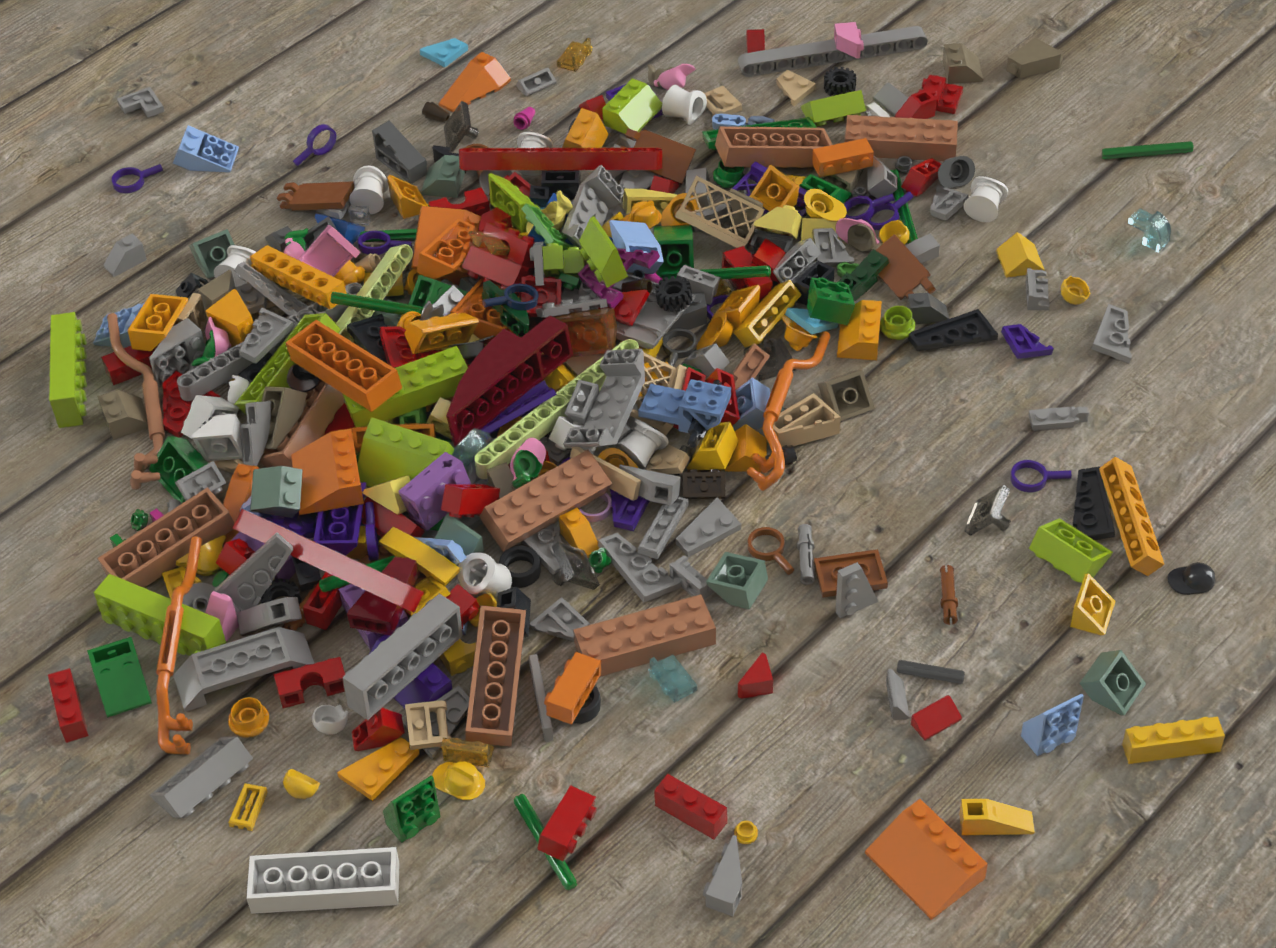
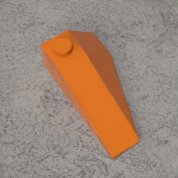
M480 52L468 63L441 99L439 106L451 112L457 111L471 104V101L478 97L480 99L486 97V93L501 90L511 81V78L495 57Z
M459 218L455 220L419 253L417 273L435 280L454 272L464 261L475 226Z
M238 463L231 477L223 506L229 511L234 524L239 516L241 506L251 496L253 470L260 469L257 466ZM233 529L227 533L223 545L231 541L239 531Z

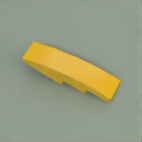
M392 527L379 541V544L394 556L416 560L418 570L428 578L432 576L445 587L460 572V568L446 557L395 527Z

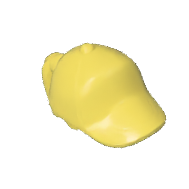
M561 190L556 194L557 201L550 202L545 209L541 210L554 224L553 228L558 231L565 224L566 214L573 208L571 201L562 194ZM529 221L526 226L528 234L534 226Z

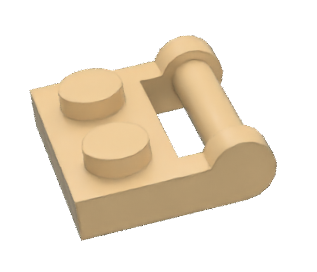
M724 86L704 93L707 99L706 108L712 113V116L720 113L732 115L742 111V104Z
M445 701L405 704L410 750L431 747L448 748L452 745L451 736L448 735L445 713L447 711V703ZM429 712H435L437 715L439 736L433 737Z

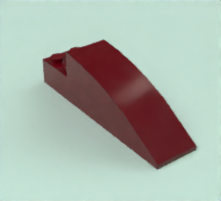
M548 316L523 337L503 329L482 349L461 378L446 415L454 447L458 448L573 356L568 325Z

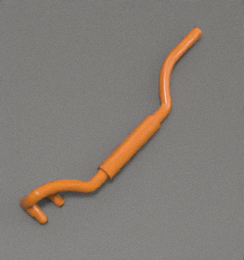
M200 537L191 538L184 579L181 585L174 589L171 604L167 607L156 674L158 675L156 688L158 744L164 752L169 754H190L191 751L190 743H186L181 735H174L172 738L173 743L169 740L170 730L192 731L193 722L192 719H187L182 713H179L176 719L170 716L168 686L170 677L174 674L184 613L182 607L183 597L190 591L196 578L202 543Z

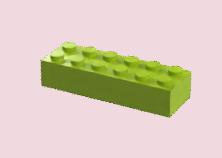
M75 312L51 315L49 401L59 428L83 425V417L87 416L86 407L83 402L87 401L86 392L83 390L84 387H87L84 373H87L84 359H87L84 345H87L85 333H81L82 323L80 319L77 320Z
M326 313L304 315L235 402V405L245 415V403L262 402L265 387L290 388L287 383V375L290 367L296 363L291 361L285 342L315 320H318L337 333L341 331Z
M454 346L396 367L402 389L372 412L343 393L342 395L355 427L368 426L371 417L387 421L436 403L440 397L447 399L454 396L457 386L468 367L458 347Z
M108 574L93 592L102 619L108 624H115L127 632L132 631L146 640L151 639L161 645L167 607L171 604V599ZM182 604L184 613L178 653L191 656L192 654L226 644L220 619Z

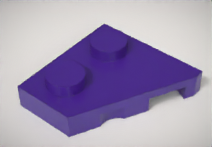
M1016 324L1002 327L1001 333L1017 359L1052 355L1054 348L1051 345L1046 347L1039 342L1040 337L1029 332L1023 325Z
M610 489L614 527L634 532L650 501L639 495L638 499L632 501Z

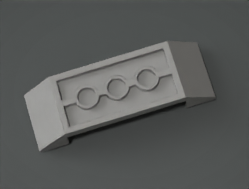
M602 165L598 166L580 184L572 204L573 208L569 212L562 230L567 239L575 247H579V249H582L579 240L590 217L595 216L602 227L608 210L620 204L624 194L622 187L617 184Z
M642 349L606 351L600 363L606 379L584 427L570 428L563 443L564 447L617 444L645 382L644 353Z
M277 627L192 654L174 674V679L184 711L187 712L207 705L204 697L206 693L291 666L292 669L307 664H314V660L304 633Z

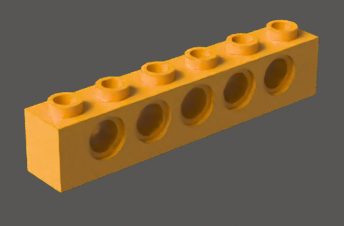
M268 245L250 256L251 267L269 280L330 310L338 305L330 302L332 292L347 294L343 281Z
M1114 457L1100 467L1099 470L1130 566L1149 576L1165 564L1132 466Z

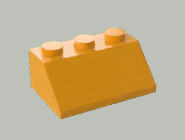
M150 294L127 330L132 349L152 351L166 338L187 304L188 298Z
M861 300L855 304L848 325L840 324L837 358L877 360L882 301Z
M465 312L459 314L451 313L447 316H434L423 321L414 320L409 323L404 334L412 353L417 354L446 348L453 344L468 343L479 321Z

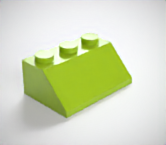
M632 78L602 108L603 122L606 127L626 134L628 128L640 132L662 109V102L648 84Z
M862 90L817 99L801 105L805 117H810L813 123L816 124V127L826 125V121L833 120V123L844 121V117H847V115L861 116V113L866 112Z
M492 173L488 174L491 204L495 208L498 207L509 214L512 224L521 233L527 232L528 220L525 218L526 214L523 212L522 207L526 203L539 209L540 207L531 202L529 197L524 195L509 180Z
M595 216L590 217L579 240L582 247L579 251L583 259L587 260L591 271H594L599 283L603 281L608 288L625 279L628 275L617 248Z
M1060 518L1038 527L1029 547L1038 558L1047 560L1053 564L1055 569L1064 571L1074 581L1079 583L1083 582L1084 576L1087 573L1094 578L1113 553Z

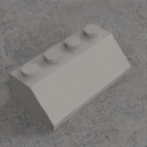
M237 736L221 737L157 788L150 796L173 818L182 817L184 819L195 811L194 807L201 802L202 804L208 801L213 796L212 792L218 787L221 789L230 783L231 776L246 770L249 767L248 763L253 757Z

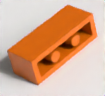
M867 138L813 149L812 164L819 178L872 167L874 151Z
M578 652L574 654L572 659H568L562 676L559 675L555 681L553 691L548 692L545 697L546 715L572 725L601 676V661Z

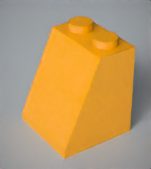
M581 108L565 138L562 148H602L609 134L599 115Z
M236 289L230 291L205 310L208 320L209 317H212L215 327L227 331L231 343L229 348L244 342L247 334L251 333L254 322L252 316Z

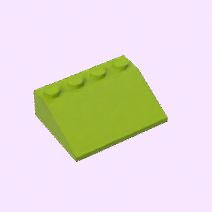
M371 417L363 437L358 461L360 482H366L367 487H373L408 475L410 480H412L444 452L452 455L454 448L447 441Z

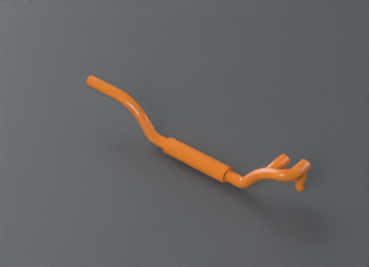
M827 331L821 333L815 352L810 359H789L778 372L763 413L764 421L762 426L772 453L768 459L761 457L758 453H754L751 458L758 464L760 471L758 472L753 467H749L746 471L758 483V487L762 491L776 483L784 473V453L773 430V425L779 418L793 379L792 371L793 369H811L822 361L831 336ZM772 468H774L769 475L765 476V475L762 474V473L765 474V473H767L768 471H770Z

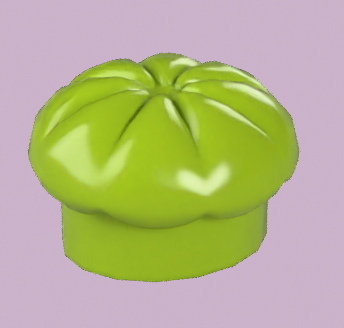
M905 306L890 307L880 320L881 332L886 337L895 340L907 338L909 333L914 331L916 327L911 310Z

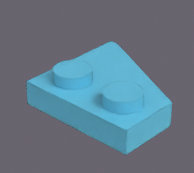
M453 38L421 48L420 55L446 67L468 51V44Z
M787 308L785 313L788 318L810 334L835 329L839 324L810 318L808 309Z

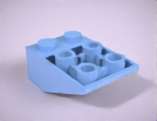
M188 125L173 164L190 171L231 172L239 147Z
M610 220L613 244L616 248L625 249L626 252H634L636 249L643 250L644 253H651V250L658 251L660 258L650 269L633 263L627 272L634 273L635 270H641L645 274H655L663 263L660 244L646 223Z
M144 303L115 312L118 318L120 340L123 348L131 346L127 330ZM106 315L102 320L100 329L96 332L93 344L112 347Z
M1079 694L1023 722L1021 737L1037 756L1049 753L1056 746L1062 743H1069L1076 737L1084 698L1083 694Z

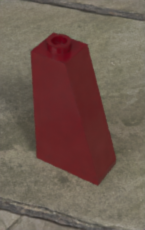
M396 556L382 571V573L414 587L419 575L416 560ZM365 591L348 610L347 617L350 628L391 636L397 627L404 608Z

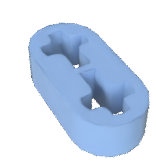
M715 114L712 117V127L717 130L719 126H746V119L740 115Z

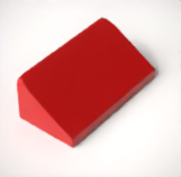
M946 695L914 713L911 718V725L924 740H927L961 721L962 716L952 698Z

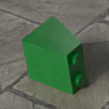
M692 225L654 226V237L660 244L663 263L655 273L662 278L663 272L680 271L683 265L694 268Z

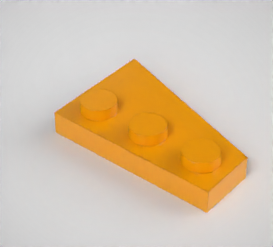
M401 737L338 771V778L373 801L420 754L419 749L410 750L409 742Z

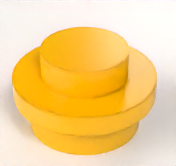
M741 821L735 827L734 835L737 836L739 843L751 844L758 837V829L750 821Z

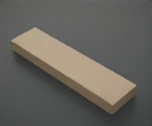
M572 447L570 459L586 450L580 447ZM593 455L612 482L610 489L632 501L638 499L640 479Z

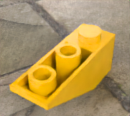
M961 799L959 813L961 835H1020L1035 833L1031 811L989 799Z

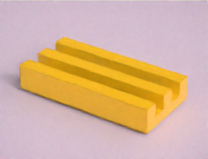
M244 783L228 822L230 827L238 826L239 829L245 827L248 831L253 830L268 793L267 787ZM249 790H252L250 798L246 803L245 810L243 812L241 820H239L238 817L245 803Z

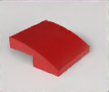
M765 238L751 262L758 266H770L771 275L769 277L780 284L773 270L786 253L776 244Z

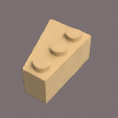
M813 393L782 411L778 420L774 422L773 430L778 437L781 447L785 445L796 446L840 434L841 417Z

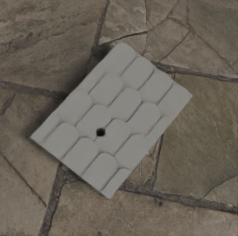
M627 274L628 277L615 283L611 288L622 292L621 286L623 282L640 278ZM584 282L581 283L579 290L574 289V291H570L564 288L561 292V300L572 298L573 301H577L579 296L591 295V298L599 297ZM652 282V293L647 298L632 327L599 315L596 312L598 307L589 306L590 310L574 312L571 310V313L561 315L560 320L569 324H577L592 331H599L621 341L632 339L643 348L653 349L687 308L683 309L681 307L680 311L674 309V312H670V309L667 311L664 308L661 309L657 304L655 293L656 284L658 283ZM692 294V298H693V299H692L691 303H692L693 300L695 299V296H696V295H693V294Z

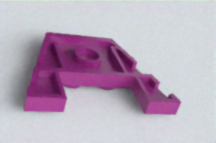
M617 248L626 272L633 263L650 269L660 258L658 251L651 250V253H644L643 250L636 249L634 252H626L625 249ZM588 264L578 273L580 280L600 299L607 300V306L610 309H614L623 299L621 291L611 288L615 284L607 288L603 281L599 283L594 271H591Z

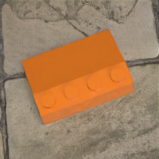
M422 206L420 208L411 268L417 270L419 253L458 218L475 226L465 255L466 258L471 246L478 247V228L481 216L462 209ZM462 263L454 272L438 279H448L453 285H459L460 279L468 275L466 274L467 271L462 268Z
M481 278L450 311V314L465 312L477 318L479 323L473 334L479 339L493 335L495 337L503 329L512 332L500 322L499 312L492 306L484 308L482 299L484 278ZM494 337L485 339L484 343L488 344Z
M352 429L329 432L291 455L293 468L303 469L299 515L364 504Z
M921 799L902 811L865 850V854L931 920L986 877L988 863Z

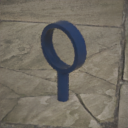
M513 284L505 289L504 296L484 299L483 306L486 308L506 304L512 309L529 310L538 304L539 294L532 286ZM515 292H524L530 294L534 299L527 302H518L511 299L509 295Z

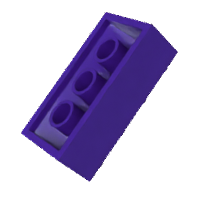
M361 482L362 494L364 489H366V482ZM364 504L318 512L313 541L346 556L357 547Z
M383 635L382 637L377 639L370 653L373 652L382 641H385L390 636ZM432 663L393 698L404 709L405 704L437 701L453 689L452 681Z

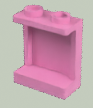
M328 225L298 260L334 277L353 257L356 258L361 252L336 229Z

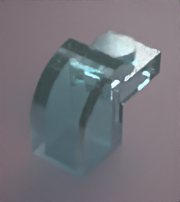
M1140 208L1129 218V225L1144 232L1142 244L1159 252L1169 243L1171 226L1166 217L1159 211L1152 215Z

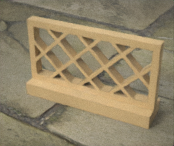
M696 176L675 217L736 248L744 246L747 249L748 243L756 229L753 226L754 222L762 217L765 209ZM698 181L705 184L706 193L697 195L695 187ZM722 192L724 201L714 204L711 193ZM709 195L712 205L701 208L698 198ZM696 199L698 210L691 212L685 209L689 201ZM736 199L739 201L741 209L731 212L728 202ZM725 203L728 214L718 217L715 206ZM713 207L716 218L711 220L705 219L703 211ZM751 208L758 210L756 218L748 221L745 210ZM743 212L746 222L735 225L732 215ZM730 216L733 226L725 229L721 226L719 219ZM747 224L749 232L746 238L738 235L736 228Z
M644 353V361L648 362L651 367L646 368L644 366L645 378L648 382H644L641 389L644 396L638 397L635 402L638 408H640L647 393L646 387L650 386V384L656 385L661 383L665 387L681 390L687 367L679 364L675 368ZM660 370L669 372V376L664 377ZM654 371L658 379L653 380L649 372ZM634 409L630 413L631 417L657 428L665 436L674 426L672 423L638 417V411Z

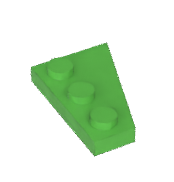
M527 203L522 207L523 212L526 214L525 218L536 227L534 230L545 239L544 243L546 245L558 243L562 245L563 250L575 247L565 242L567 237L553 228L554 224L539 208Z

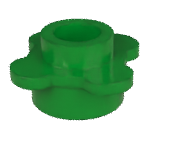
M136 509L135 513L131 516L132 529H136V531L144 529L148 523V513Z
M601 547L590 554L589 564L595 568L594 571L596 573H601L603 568L611 564V558L607 556L606 549Z

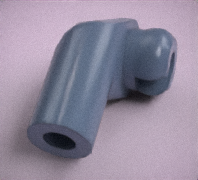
M751 116L748 118L747 125L775 122V120L764 116Z

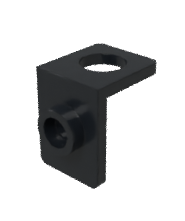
M190 273L175 292L178 297L188 298L197 288L203 286L200 282L204 285L209 282L198 275Z

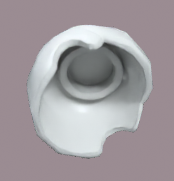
M232 375V378L235 380L229 382L228 401L235 405V402L250 383L245 378Z
M320 705L314 710L312 715L314 727L326 735H333L342 731L348 719V711L344 712L341 705L336 707Z

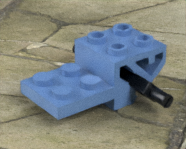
M691 379L686 391L650 384L638 410V417L679 425V431L691 435L687 442L689 447H695L697 441L704 438L707 430L720 424L731 398V387L722 386L720 380H714L712 384Z

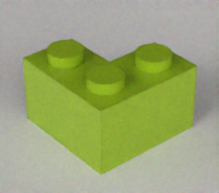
M549 243L547 246H542L545 277L559 279L561 273L579 277L578 273L584 268V259L579 251V247H569L567 250H563L562 245L558 243Z

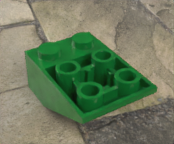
M419 275L409 304L424 307L427 301H430L433 305L451 285ZM457 288L464 296L468 293L467 291Z
M132 637L87 650L107 718L152 703Z
M432 775L392 800L383 810L385 824L401 843L413 838L420 830L434 824L441 817Z

